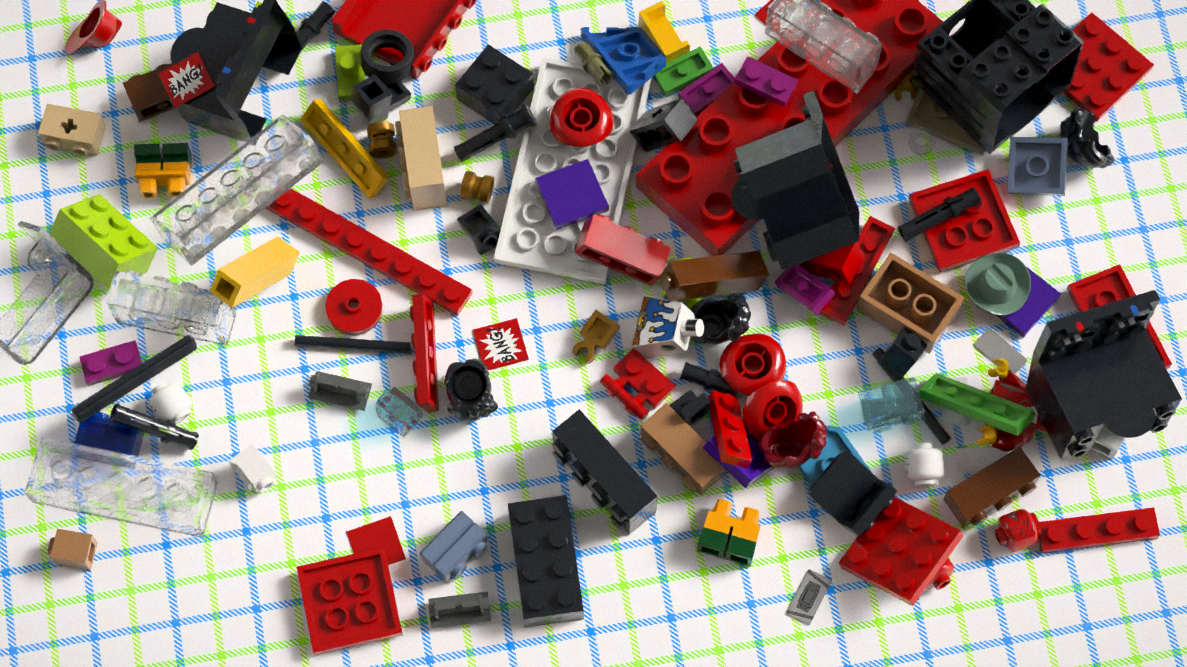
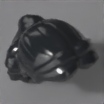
M1082 108L1074 109L1071 111L1070 116L1061 121L1060 138H1068L1069 157L1077 164L1088 168L1099 167L1104 169L1107 166H1111L1115 162V158L1107 144L1101 145L1099 143V134L1094 130V115Z
M731 294L727 300H700L690 310L694 313L695 319L703 321L704 332L700 337H690L703 344H722L729 340L732 342L738 341L740 336L749 329L748 321L751 318V311L749 310L746 298L743 295Z
M472 358L464 363L453 362L447 369L444 380L447 396L450 400L447 410L453 415H459L462 421H468L469 419L471 421L480 420L481 417H488L498 408V404L494 401V397L491 394L490 373L482 361Z

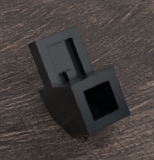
M374 74L353 86L351 101L370 123L386 120L390 111L411 99L412 93L401 81L393 84H383Z

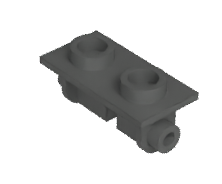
M316 371L315 375L310 377L309 386H311L308 398L365 411L372 383Z
M488 591L428 599L431 629L491 621Z

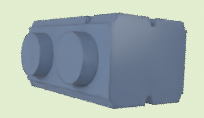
M460 511L420 552V557L445 582H448L451 578L456 580L466 570L467 566L465 563L472 556L478 558L488 546L486 544L488 541L487 533L463 511Z

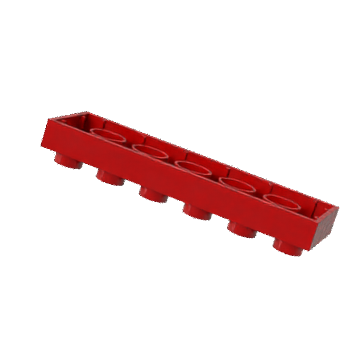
M821 0L757 60L798 80L797 86L786 106L782 107L733 82L696 117L698 119L697 123L681 142L665 146L636 173V188L711 256L724 255L759 221L744 218L733 207L731 193L735 183L739 180L733 161L738 159L735 149L805 122L806 119L801 106L806 105L803 95L812 91L815 93L832 141L836 147L914 69V64L917 62L915 56L919 51L917 49L918 42L943 23V21L918 0Z

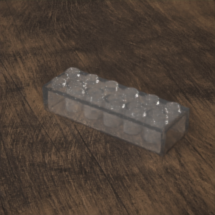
M282 114L149 219L162 239L189 265L193 266L282 194L291 189L301 179L314 171L315 168L324 162V159L313 139Z
M41 437L24 493L35 504L203 538L218 481L214 473L210 471Z

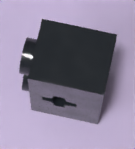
M679 99L646 110L629 132L643 150L649 152L681 142L697 123L698 119L684 100Z

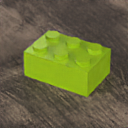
M100 194L59 209L49 233L52 238L107 289L147 273L158 249L146 235L139 231Z

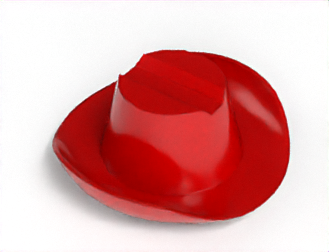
M575 88L564 92L556 100L550 113L549 126L552 135L559 142L569 146L587 147L603 141L610 135L614 126V117L608 103L597 92L587 88Z
M752 333L740 336L738 341L730 342L721 354L719 367L723 378L733 389L749 396L756 389L767 383L784 379L786 358L782 347L772 337L761 333Z
M788 380L772 381L756 389L748 396L743 407V422L748 432L760 441V438L770 426L781 427L797 421L799 414L803 412L801 393L797 385Z

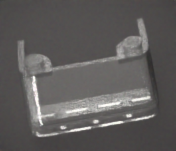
M20 221L17 225L36 242L28 253L27 262L37 275L3 317H0V352L14 362L28 365L37 359L89 295L93 288L94 280L92 275L42 227Z

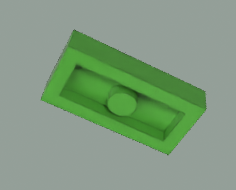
M700 46L667 62L666 67L654 75L653 78L664 96L667 97L689 86L714 69Z

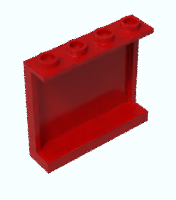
M346 0L331 21L334 33L355 45L362 44L366 37L375 31L388 29L403 33L411 41L414 48V61L409 75L418 79L422 72L428 71L435 53L445 47L448 40L447 36L452 29L456 30L460 26L463 19L462 15L467 8L471 9L474 6L476 0ZM385 47L372 53L390 65L398 64L404 59V55L394 48Z

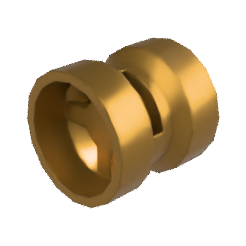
M380 121L368 125L367 136L371 140V143L368 145L369 154L376 159H384L396 155V142L393 141L395 136L394 124Z
M466 171L461 184L460 198L469 200L477 197L479 202L489 204L495 178L488 175L480 177L475 172Z

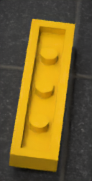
M321 99L313 100L300 121L368 198L376 197L390 177Z

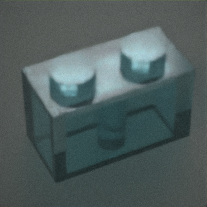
M915 377L858 392L868 431L874 430L875 433L890 430L893 424L903 422V425H911L919 422L920 417L925 416Z

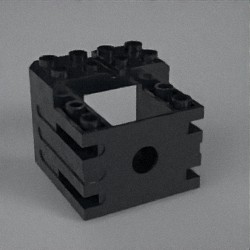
M970 0L918 42L917 49L919 51L916 53L915 59L917 62L914 64L916 72L912 75V80L988 154H991L1071 87L1084 41L1044 4L1035 7L1028 0ZM965 19L962 26L955 33L949 36L951 30L961 20Z

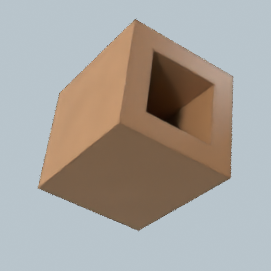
M57 529L55 537L50 539L48 554L56 565L91 571L98 542L92 534Z

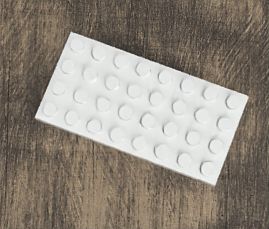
M542 57L530 106L537 126H530L524 131L495 250L494 263L606 285L609 268L574 253L584 222L588 219L556 230L535 178L589 159L609 205V211L600 215L609 217L613 223L619 225L638 143L629 131L645 112L651 79L635 92L627 95L614 78L608 85L603 81L604 86H599L594 77L584 71L583 64ZM575 88H587L597 92L608 103L614 117V126L610 135L603 141L587 147L569 146L559 142L552 135L549 126L550 113L556 100L564 92Z

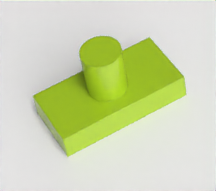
M362 44L335 47L339 101L351 100L353 86L365 80V73L361 66Z

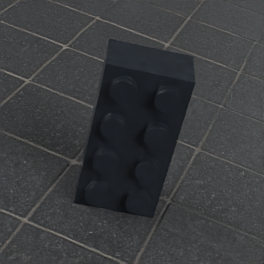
M580 409L552 431V446L554 449L552 454L562 466L567 464L573 471L571 473L573 479L581 487L586 485L593 493L590 496L594 503L600 509L605 507L610 512V520L620 531L625 529L630 535L656 513L658 496Z
M567 495L507 503L524 627L584 619Z

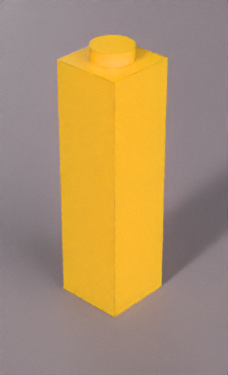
M276 237L219 268L209 292L233 308L290 275L300 252L280 237Z

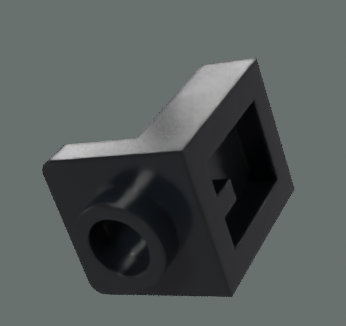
M481 204L457 218L460 227L473 241L480 255L497 246L500 234L499 227Z
M689 390L669 406L689 426H692L709 413L710 401L703 393L697 397L692 390Z

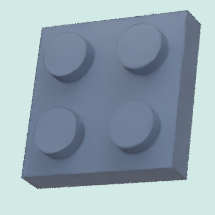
M1010 137L1007 193L1015 195L1065 196L1068 138Z

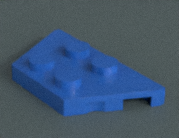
M589 27L580 28L583 41L589 44L596 54H600L603 57V63L613 73V78L627 95L635 92L666 67V56L641 27H606V33H590Z

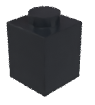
M904 327L890 343L877 363L901 380L917 362L928 344Z

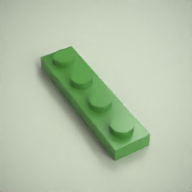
M935 373L919 389L920 398L1016 436L1034 420V410L938 373Z

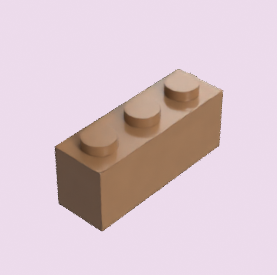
M667 403L641 425L640 435L642 437L640 439L643 444L651 451L655 449L662 456L661 461L671 471L675 469L682 476L683 484L690 491L696 490L702 496L727 473V470L703 449L707 442Z

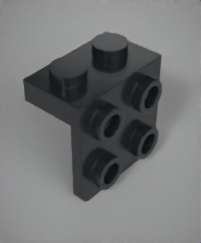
M842 450L808 490V495L847 531L859 537L873 526L876 516L891 505L893 496L897 493V490L890 483L878 479L847 450Z

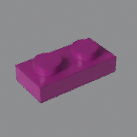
M748 56L734 79V84L782 107L786 106L798 83L797 79Z
M721 63L680 91L678 99H683L697 117L734 82L735 77Z
M799 265L785 269L774 281L778 288L815 315L835 295V292L829 286Z
M136 340L79 356L88 386L121 377L142 364Z

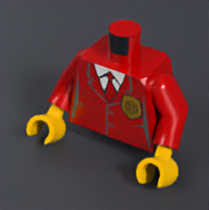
M1000 358L992 360L997 369H988L990 377L999 378V380H995L991 394L1034 410V420L1018 436L985 424L984 427L977 429L978 432L983 434V438L978 439L977 444L979 446L988 444L1000 451L1008 452L1020 446L1023 447L1026 443H1030L1035 429L1046 431L1026 391V383L1009 369V364L1005 359Z

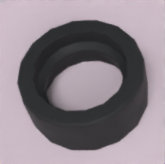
M383 29L373 32L362 43L361 66L368 77L375 74L383 84H393L408 77L412 71L411 65L414 61V48L411 41L403 33L396 30ZM381 48H394L404 55V59L398 64L383 66L375 63L371 59V54Z

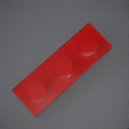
M712 391L708 396L710 401L709 409L720 460L723 463L747 469L752 462L739 399L730 394Z

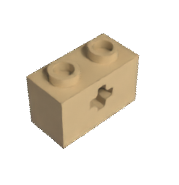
M47 103L38 135L43 145L48 149L60 151L61 149L71 150L73 153L81 156H87L88 154L98 155L106 123L100 113Z

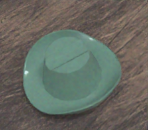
M995 253L981 257L971 264L966 271L964 284L970 299L979 308L996 315H1009L1019 310L1028 299L1031 278L1027 267L1019 258L1008 253Z

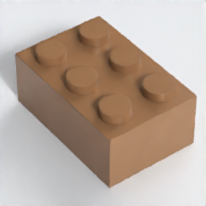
M890 252L860 295L856 309L897 335L904 327L928 344L924 351L930 354L960 311L965 297Z

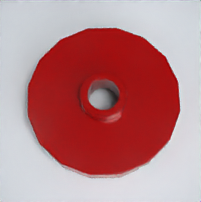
M349 279L340 282L332 288L327 296L325 309L328 321L336 330L347 335L358 333L360 335L376 327L382 318L383 303L381 295L374 285L361 279ZM352 302H357L359 304L358 307L354 309L350 308L349 305Z

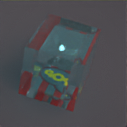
M395 386L389 393L385 391L376 402L377 417L404 438L423 417L421 407Z

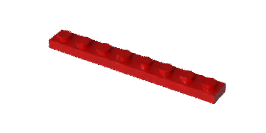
M281 182L265 203L266 209L411 291L417 294L423 293L433 303L456 316H459L473 294L471 288Z

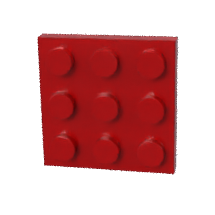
M1091 12L1072 30L1084 41L1072 85L1063 94L1078 107L1091 112L1094 115V120L1098 122L1153 69L1154 64Z
M989 169L909 194L908 199L916 217L944 203L943 200L945 198H953L969 190L971 187L977 190L981 198L980 204L960 213V217L956 219L950 218L923 233L939 273L975 262L981 257L990 254L1003 253L1019 248L1021 244Z
M893 496L891 505L876 516L873 526L855 539L838 563L841 569L913 607L961 541L963 534L961 530Z
M385 547L296 567L314 655L403 636Z

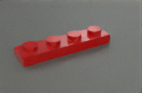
M869 216L859 235L858 245L865 256L850 284L834 281L831 289L835 292V295L818 314L845 326L893 236L895 227Z
M422 293L412 295L413 306H410V317L414 323L411 343L415 349V360L412 362V368L417 382V387L414 388V399L421 408L431 413L439 411L434 304Z
M1151 507L1041 521L1039 523L1042 533L1038 535L1042 554L1158 539L1160 531L1155 508Z

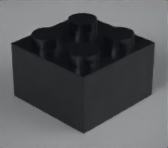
M488 44L455 84L456 99L495 125L499 123L501 116H509L515 113L534 89V77L532 72Z

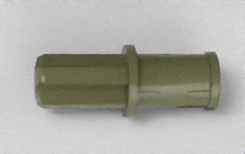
M583 41L579 42L578 46L574 48V53L583 63L584 71L590 73L599 86H604L603 81L608 85L613 80V73L603 63V57L600 54H596L589 44H585Z

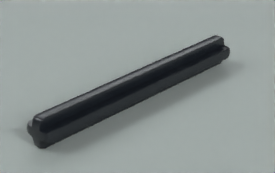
M191 335L183 337L71 409L73 417L76 421L82 423L197 349L195 339Z

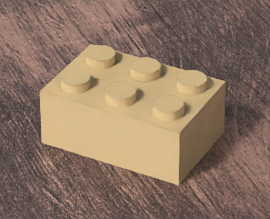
M433 106L399 110L400 121H395L406 201H412L413 210L447 206Z

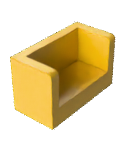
M661 1L639 12L638 27H641L666 56L667 63L690 52V44L687 40L684 42L680 40L665 15L666 5Z

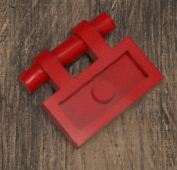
M634 348L613 367V371L619 376L618 379L614 380L608 374H605L599 381L606 388V393L612 398L616 397L626 406L625 410L630 415L635 414L641 421L649 414V411L643 407L646 402L656 409L676 387ZM629 385L638 395L633 398L624 388Z

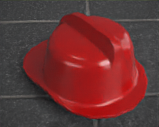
M99 0L88 16L72 32L65 45V52L67 54L75 53L83 45L94 48L104 47L115 38L122 26V21L106 9V0Z

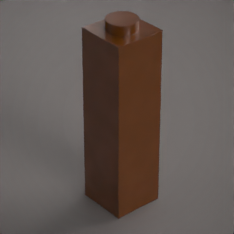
M760 251L670 261L660 275V283L669 301L759 290L770 274Z

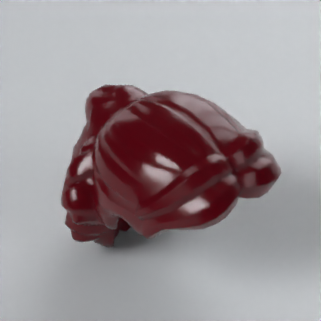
M811 411L809 414L805 412L800 413L798 420L781 427L770 426L759 441V448L764 454V461L772 467L793 468L805 464L809 458L817 459L823 447L827 444L825 441L827 438V426L814 411Z

